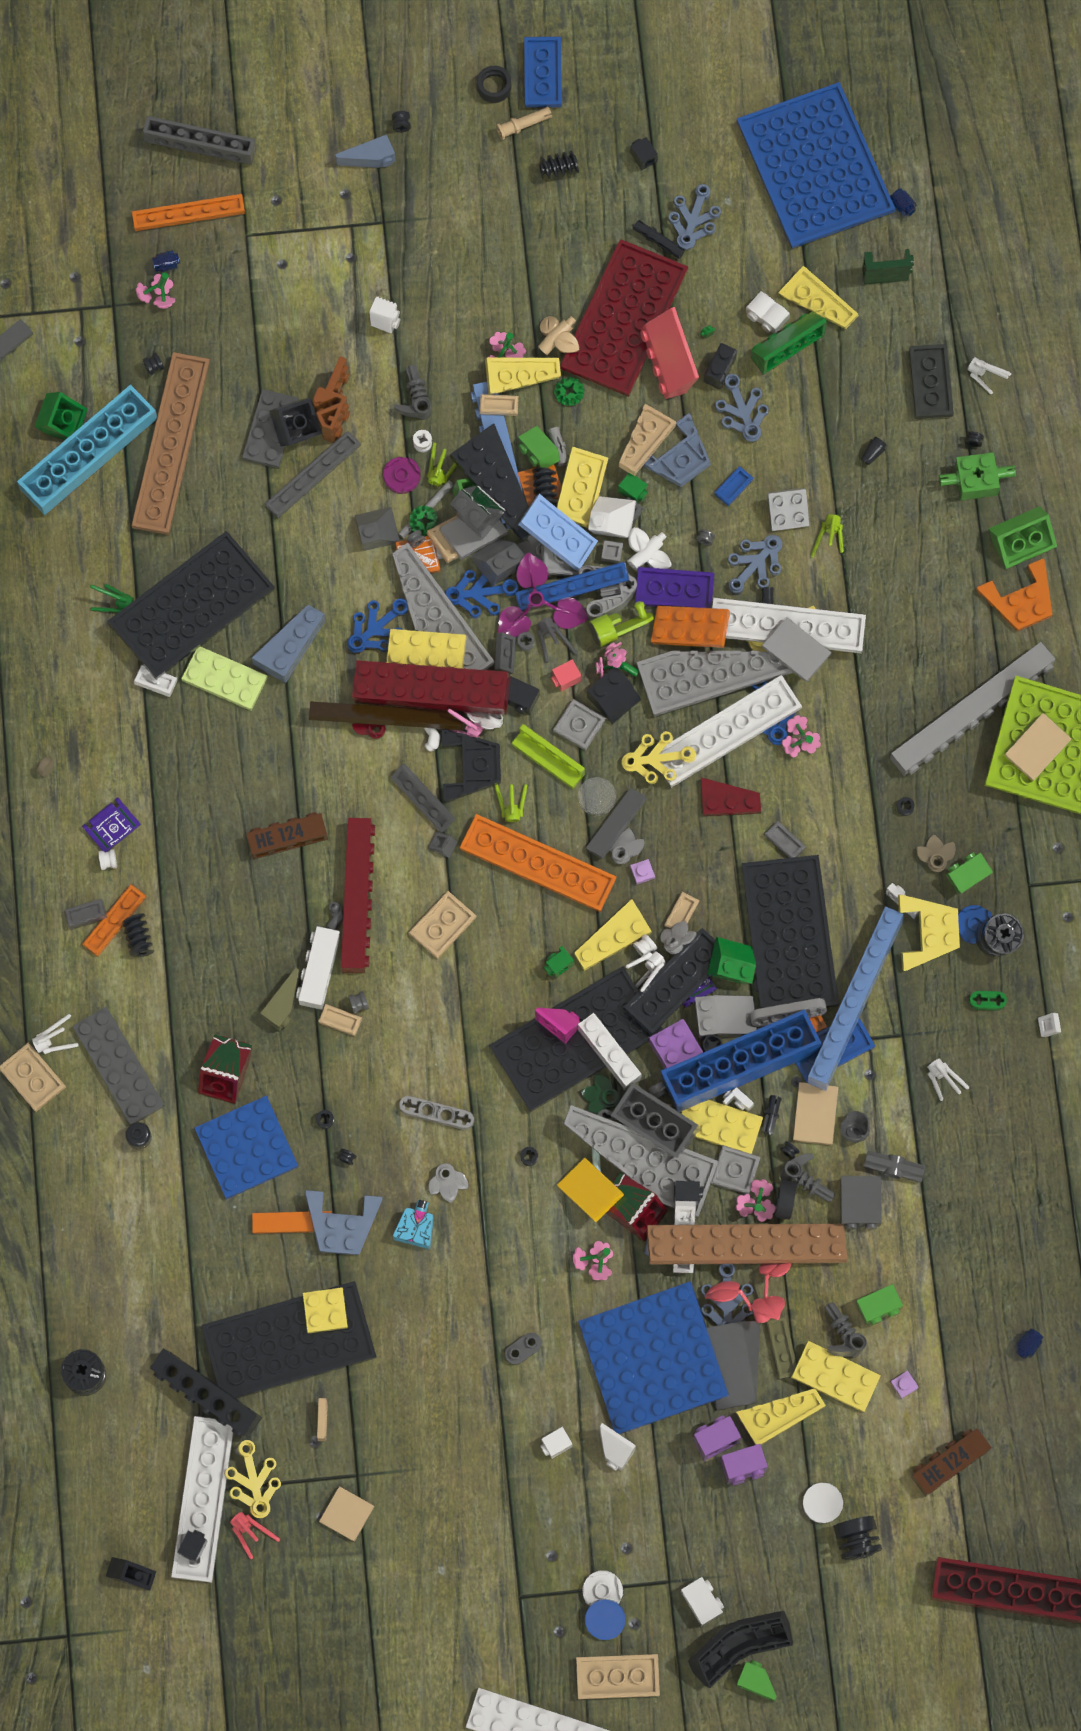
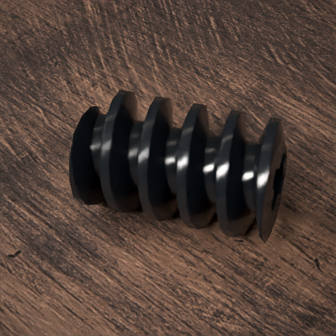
M569 151L568 156L565 152H562L561 158L558 153L554 155V159L551 155H548L547 161L543 156L540 157L539 168L542 180L544 179V174L547 175L548 179H551V173H554L555 177H558L559 172L565 176L566 170L569 171L570 175H572L573 169L579 173L577 158L573 151Z
M549 468L533 469L534 499L540 494L551 504H557L558 500L552 499L558 495L557 492H552V490L557 489V485L552 484L557 479L551 477L557 474L556 471Z
M144 913L132 915L122 922V926L125 927L124 933L127 935L126 941L129 942L127 946L131 949L129 954L133 957H144L154 952V950H148L153 943L146 942L151 939V936L145 935L149 928H143L147 924V921H141L146 916Z

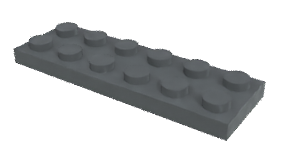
M107 1006L73 1025L75 1032L130 1125L165 1107Z

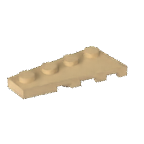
M645 404L641 416L638 418L637 425L631 434L630 441L621 457L619 467L635 476L676 427V421Z

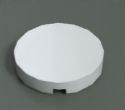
M829 1483L814 1484L803 1497L804 1512L809 1519L816 1523L832 1522L842 1511V1495L836 1487Z
M609 1571L592 1573L583 1585V1597L589 1606L599 1599H610L619 1604L623 1596V1586L620 1579Z

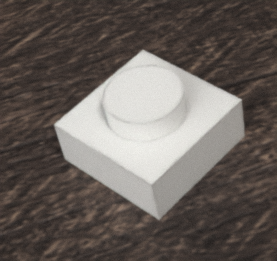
M1051 1013L1038 1018L1041 1037L1061 1033L1058 1013Z

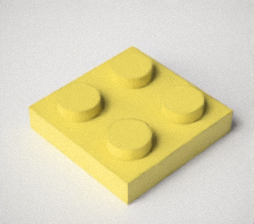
M343 1288L303 1293L308 1333L348 1328Z

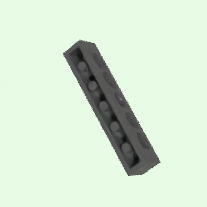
M147 116L143 129L145 142L252 165L257 149L255 139L151 116Z

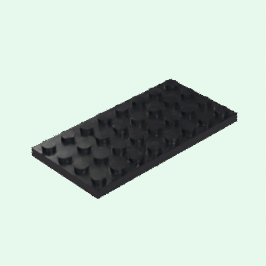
M225 531L109 619L108 624L157 680L275 590V586L232 536Z
M819 855L742 863L751 943L756 962L755 973L760 1009L817 998L825 1000L826 1008L839 1006Z
M623 966L551 1008L563 1009L569 1013L572 1011L580 1018V1022L594 1013L626 1055L648 1043L649 1037H651L642 1026L623 1010L624 1006L639 992ZM535 1018L489 1045L529 1112L606 1068V1065L579 1030L565 1044L537 1022ZM660 1027L653 1035L662 1031L663 1028Z
M353 1281L328 1288H343L348 1326L345 1329L308 1333L303 1296L201 1325L217 1385L237 1399L377 1358L356 1282Z

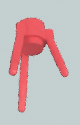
M240 1512L230 1521L234 1526L232 1530L237 1535L250 1559H253V1555L241 1533L247 1532L257 1542L258 1538L249 1529L251 1524L277 1542L280 1541V1538L253 1520L249 1514L245 1516L243 1512Z

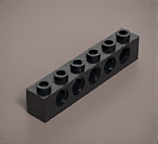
M162 1349L150 1367L155 1372L153 1375L161 1381L165 1379L170 1382L169 1387L178 1393L181 1390L186 1394L185 1399L193 1404L197 1402L202 1405L200 1409L208 1415L213 1413L217 1416L215 1419L223 1426L227 1424L233 1428L231 1431L240 1438L242 1436L249 1438L263 1418L167 1349ZM176 1367L177 1374L174 1377H171L170 1371L172 1368ZM192 1378L193 1384L190 1388H187L186 1381ZM207 1389L208 1397L203 1400L201 1394ZM223 1401L224 1408L218 1411L217 1404ZM239 1412L240 1418L237 1422H234L233 1415Z

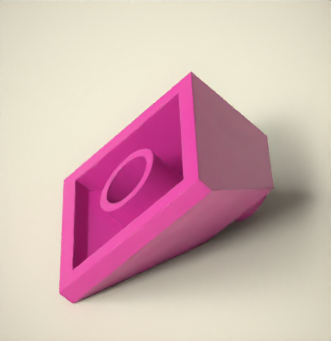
M537 1008L535 1010V1020L565 1044L578 1030L580 1018L572 1011L569 1013L563 1009Z

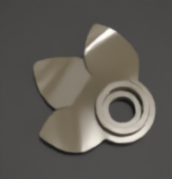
M936 835L930 837L926 847H917L919 859L927 863L929 869L933 872L943 871L946 868L947 862L954 858L956 851L954 842L943 845ZM938 860L941 864L936 866L933 862Z

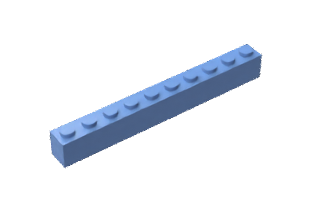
M888 907L884 908L808 1075V1084L827 1091L903 923V913Z

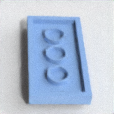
M540 494L536 496L518 524L576 571L582 567L598 542Z

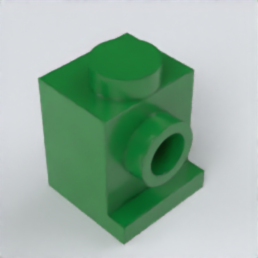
M561 946L559 947L558 954L554 952L547 958L543 969L549 976L553 975L556 979L574 966V960L565 948Z

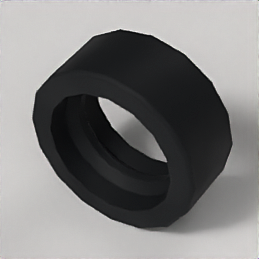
M497 65L484 68L477 77V91L480 97L490 103H499L505 100L511 92V76L509 72ZM490 76H498L505 81V87L502 91L492 93L484 88V80Z
M781 1180L775 1217L791 1219L796 1195V1182Z

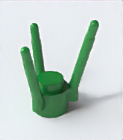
M104 584V587L110 591L90 585V588L115 598V606H118V608L91 607V611L119 613L134 601V598L130 597L131 595L125 594L108 584Z

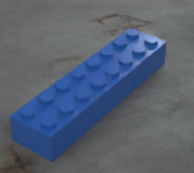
M804 1009L661 1070V1076L676 1110L681 1112L819 1053L821 1041Z

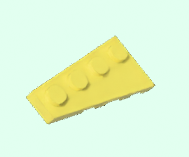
M804 266L778 292V295L811 312H815L844 329H847L859 316L855 310Z
M486 358L485 360L488 395L558 379L561 376L559 358Z

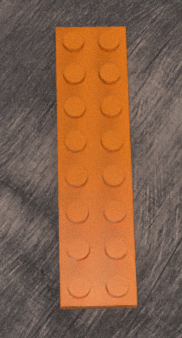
M478 814L475 815L460 846V850L598 912H601L617 879V876Z

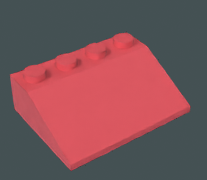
M673 307L646 323L640 332L642 341L646 342L647 356L653 363V373L659 380L660 393L664 395L665 399L686 394L699 378L676 309Z

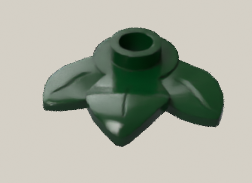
M596 1074L595 1086H589L581 1090L584 1099L590 1102L588 1111L592 1113H599L606 1108L615 1107L620 1100L619 1093L612 1088L611 1081L603 1075ZM608 1095H611L614 1099L612 1101H607L606 1097Z

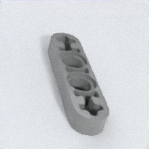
M817 998L756 1009L750 1013L751 1023L757 1027L766 1026L804 1009L809 1018L821 1016L827 1012L826 1002L823 999Z
M412 1096L403 1097L399 1104L401 1112L408 1116L462 1130H468L474 1125V1117L471 1112ZM411 1101V1105L417 1107V1103H421L418 1109L419 1113H415L416 1108L412 1107L406 1110L403 1104ZM424 1106H431L433 1112L431 1115L426 1116L422 1113V1108ZM445 1110L450 1111L452 1117L450 1120L445 1121L441 1118V1113ZM455 1113H459L458 1118L464 1119L465 1116H468V1120H470L471 1122H467L466 1125H463L461 1120L456 1119L457 1123H453L455 1120Z

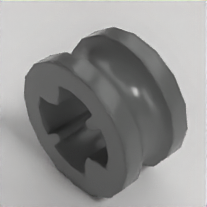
M700 529V535L696 537V540L701 544L711 546L715 535L708 530Z
M420 530L413 532L407 537L406 540L411 543V548L418 547L425 541L426 538L421 536L422 532Z
M529 632L521 633L517 640L518 647L523 651L531 650L534 647V636ZM523 638H527L528 641L531 640V642H529V645H525L523 642L521 643V641H523Z

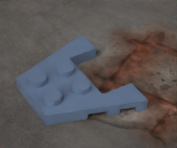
M689 413L676 422V427L686 438L658 459L651 455L643 465V467L680 487L711 465Z
M306 1190L305 1198L307 1199L319 1252L359 1255L382 1202V1197L364 1196L362 1216L322 1213L323 1192Z

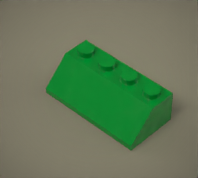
M813 311L808 315L805 313L794 324H787L780 333L770 335L766 342L756 344L752 348L750 358L764 375L825 336L827 321Z

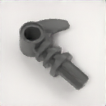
M410 365L406 367L409 379L406 386L408 390H411L409 393L412 396V405L395 404L394 409L402 415L425 420L431 415V403L427 399L426 388L423 387L425 385L424 379H420L416 365ZM420 406L427 407L425 411H420L418 408Z
M802 1154L786 1163L780 1172L781 1180L796 1182L797 1187L800 1185L803 1187V1191L805 1189L809 1190V1196H812L814 1193L826 1202H831L835 1193L821 1185V1179L813 1180V1175L807 1176L808 1172L802 1169L804 1164L814 1158L813 1154ZM787 1170L793 1171L795 1175H791Z
M835 1303L827 1304L824 1309L833 1321L831 1327L832 1329H838L836 1333L837 1335H842L840 1339L843 1341V1345L827 1346V1352L840 1357H858L867 1345L865 1336L855 1333V1328L851 1329L852 1323H847L849 1320L848 1315L843 1316Z

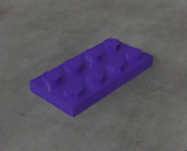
M638 567L636 602L642 601L645 606L712 608L714 573Z

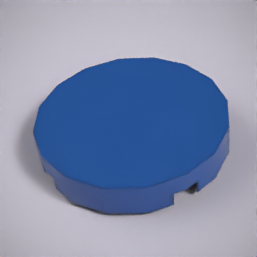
M970 905L963 908L958 914L959 937L965 942L977 944L975 938L977 926L982 920L991 917V912L979 905Z
M599 1599L588 1607L585 1614V1624L588 1631L594 1637L600 1640H610L622 1632L625 1626V1613L616 1601Z

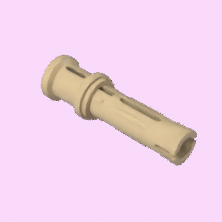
M546 107L519 119L511 118L509 122L501 125L498 123L496 124L498 135L501 140H504L506 136L514 133L519 134L521 129L552 118V114H549L551 111L549 107Z

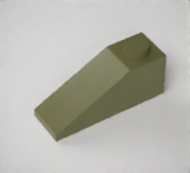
M298 968L293 970L260 1013L261 1018L279 1031L283 1027L287 1028L292 1021L291 1017L300 978Z

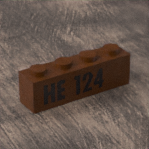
M316 812L309 813L304 818L298 819L294 817L288 819L287 822L282 824L279 822L272 823L267 828H253L250 832L246 833L253 860L328 840L322 814H317Z
M970 1428L961 1435L963 1439L959 1442L952 1441L945 1446L947 1449L942 1454L939 1452L935 1453L929 1458L931 1462L925 1466L920 1464L913 1470L914 1474L911 1478L925 1497L991 1450L992 1447L978 1428L974 1431Z

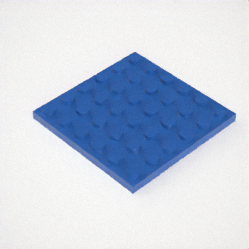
M691 1281L578 1321L613 1429L619 1435L729 1396Z

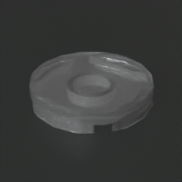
M600 777L590 778L580 786L578 802L586 813L598 816L604 815L614 807L616 791L608 780Z

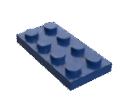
M524 37L525 108L562 107L561 37Z
M860 1018L837 1067L875 1048V1044ZM831 1026L817 1033L821 1041V1047ZM818 1053L795 1062L806 1083H808V1075Z

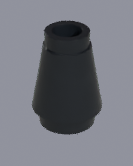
M876 436L870 439L861 460L865 464L870 465L885 451L886 443Z

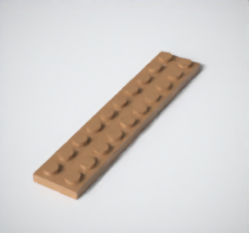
M175 352L172 354L132 522V528L166 535L170 534L210 359Z
M841 1224L647 1225L646 1228L649 1264L846 1263L848 1259L844 1225Z

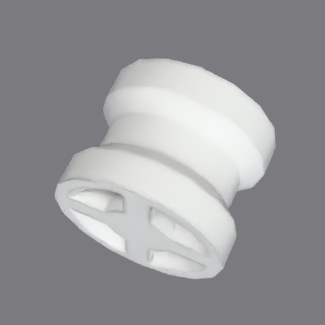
M419 430L413 436L414 448L418 452H427L432 447L431 434L426 430Z
M111 849L109 852L99 851L101 870H105L108 867L117 868L114 849Z
M646 934L642 936L639 942L636 941L633 944L636 951L642 957L648 952H654L657 949L655 943Z

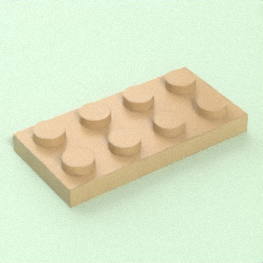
M658 1654L576 1657L578 1700L660 1696Z

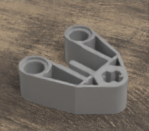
M585 565L579 570V574L603 567ZM629 575L630 581L600 589L602 599L592 601L587 605V619L590 621L604 614L609 616L623 610L636 594V579ZM593 609H597L600 611V613L594 615L590 613V611Z

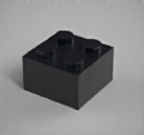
M311 398L300 399L269 410L281 447L290 446L322 434Z

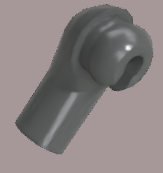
M332 902L329 905L332 919L326 927L335 930L343 921L344 914L342 906L337 902Z

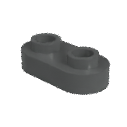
M527 1333L510 1345L505 1352L508 1363L519 1365L538 1352L542 1344L540 1336L536 1333ZM530 1339L535 1340V1344L533 1346H530L528 1344V1341ZM513 1351L519 1352L518 1357H513L511 1354Z

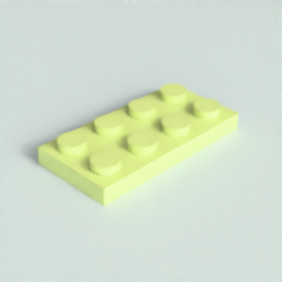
M199 647L196 649L182 677V681L252 711L268 677L261 672Z

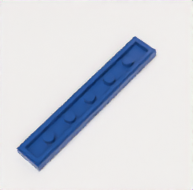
M621 562L536 586V590L543 594L545 601L552 603L627 582L630 579L626 563ZM533 588L515 592L518 606L522 611L526 610L530 604L528 598L533 592Z

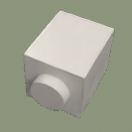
M563 1427L542 1438L543 1444L540 1445L545 1456L550 1455L551 1459L570 1449L572 1442Z

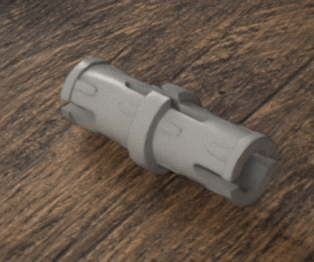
M559 427L551 428L547 432L551 442L558 448L560 457L558 466H565L568 463V456L565 450L566 444L562 440Z

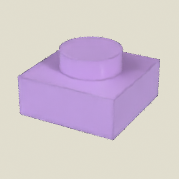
M649 859L630 865L637 885L655 879Z
M908 1371L890 1382L901 1399L919 1388Z

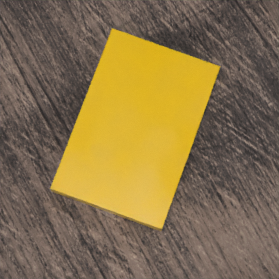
M586 1158L557 1184L595 1222L624 1196L622 1191Z

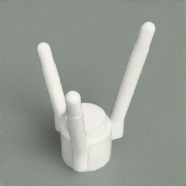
M976 357L968 367V371L971 372L970 377L974 378L989 394H993L992 390L978 375L983 376L986 370L1005 379H1008L1011 375L1010 372L990 365Z
M648 952L643 957L626 965V968H630L646 960L645 966L648 971L635 985L638 988L646 980L640 989L641 992L647 988L665 964L664 958L658 952L653 954Z
M70 1014L32 1039L38 1053L43 1051L44 1054L53 1051L78 1047L79 1044L74 1043L49 1048L52 1045L50 1038L63 1032L64 1028L62 1027L52 1033L50 1032L71 1017Z
M941 1059L935 1060L927 1067L930 1070L928 1076L932 1080L940 1101L943 1100L935 1077L938 1079L944 1077L958 1094H961L959 1088L948 1076L947 1073H949L964 1088L969 1089V1086Z

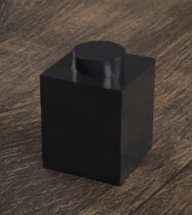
M647 137L637 139L632 143L630 154L641 170L658 162V153Z
M700 1181L674 1182L673 1202L695 1201L697 1203L699 1198H703V1186H700Z
M195 1529L193 1532L188 1530L177 1553L198 1563L208 1542L204 1538L205 1534Z

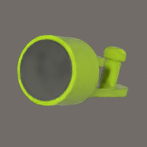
M638 601L634 605L639 616L615 627L614 624L622 621L621 616L617 613L609 616L604 614L590 620L589 629L596 644L599 647H603L616 641L618 636L651 622L654 619L653 614L646 613L644 602Z

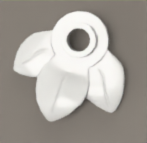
M475 712L467 714L470 720L480 723L481 727L485 729L499 728L503 724V716L501 714Z

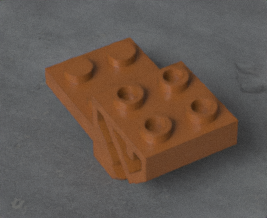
M341 356L337 361L326 389L318 387L313 398V406L322 431V437L324 440L332 443L336 441V438L341 437L343 431L342 424L344 421L347 422L350 415L347 397L342 395V387L348 383L350 373H348L349 366L347 365V359Z

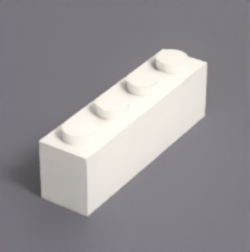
M318 926L316 932L312 931L310 943L313 944L311 950L307 951L305 961L308 964L307 968L302 970L301 980H303L302 987H298L296 995L300 1005L323 1010L340 941V931Z
M594 1013L578 1024L579 1032L625 1091L632 1082L635 1084L641 1080L642 1074Z

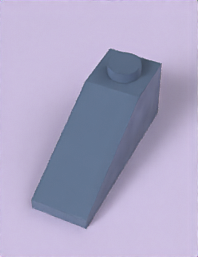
M387 135L335 154L336 163L339 166L379 168L390 166L396 161L395 152Z

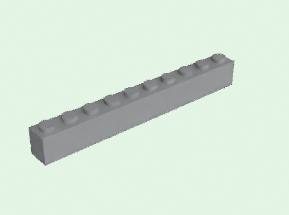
M1040 642L892 752L890 760L903 776H906L908 773L912 775L919 769L920 764L931 761L936 752H943L949 747L948 743L952 740H959L964 735L963 732L968 728L970 730L974 729L979 724V720L983 717L987 719L994 713L995 708L998 706L1001 708L1006 705L1015 675L1037 681L1039 675L1043 672L1047 674L1054 668L1055 658Z

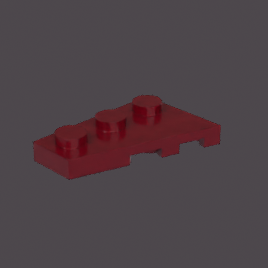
M701 777L703 816L761 814L760 793Z

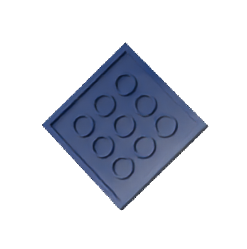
M267 1095L195 1127L226 1200L298 1168V1164Z

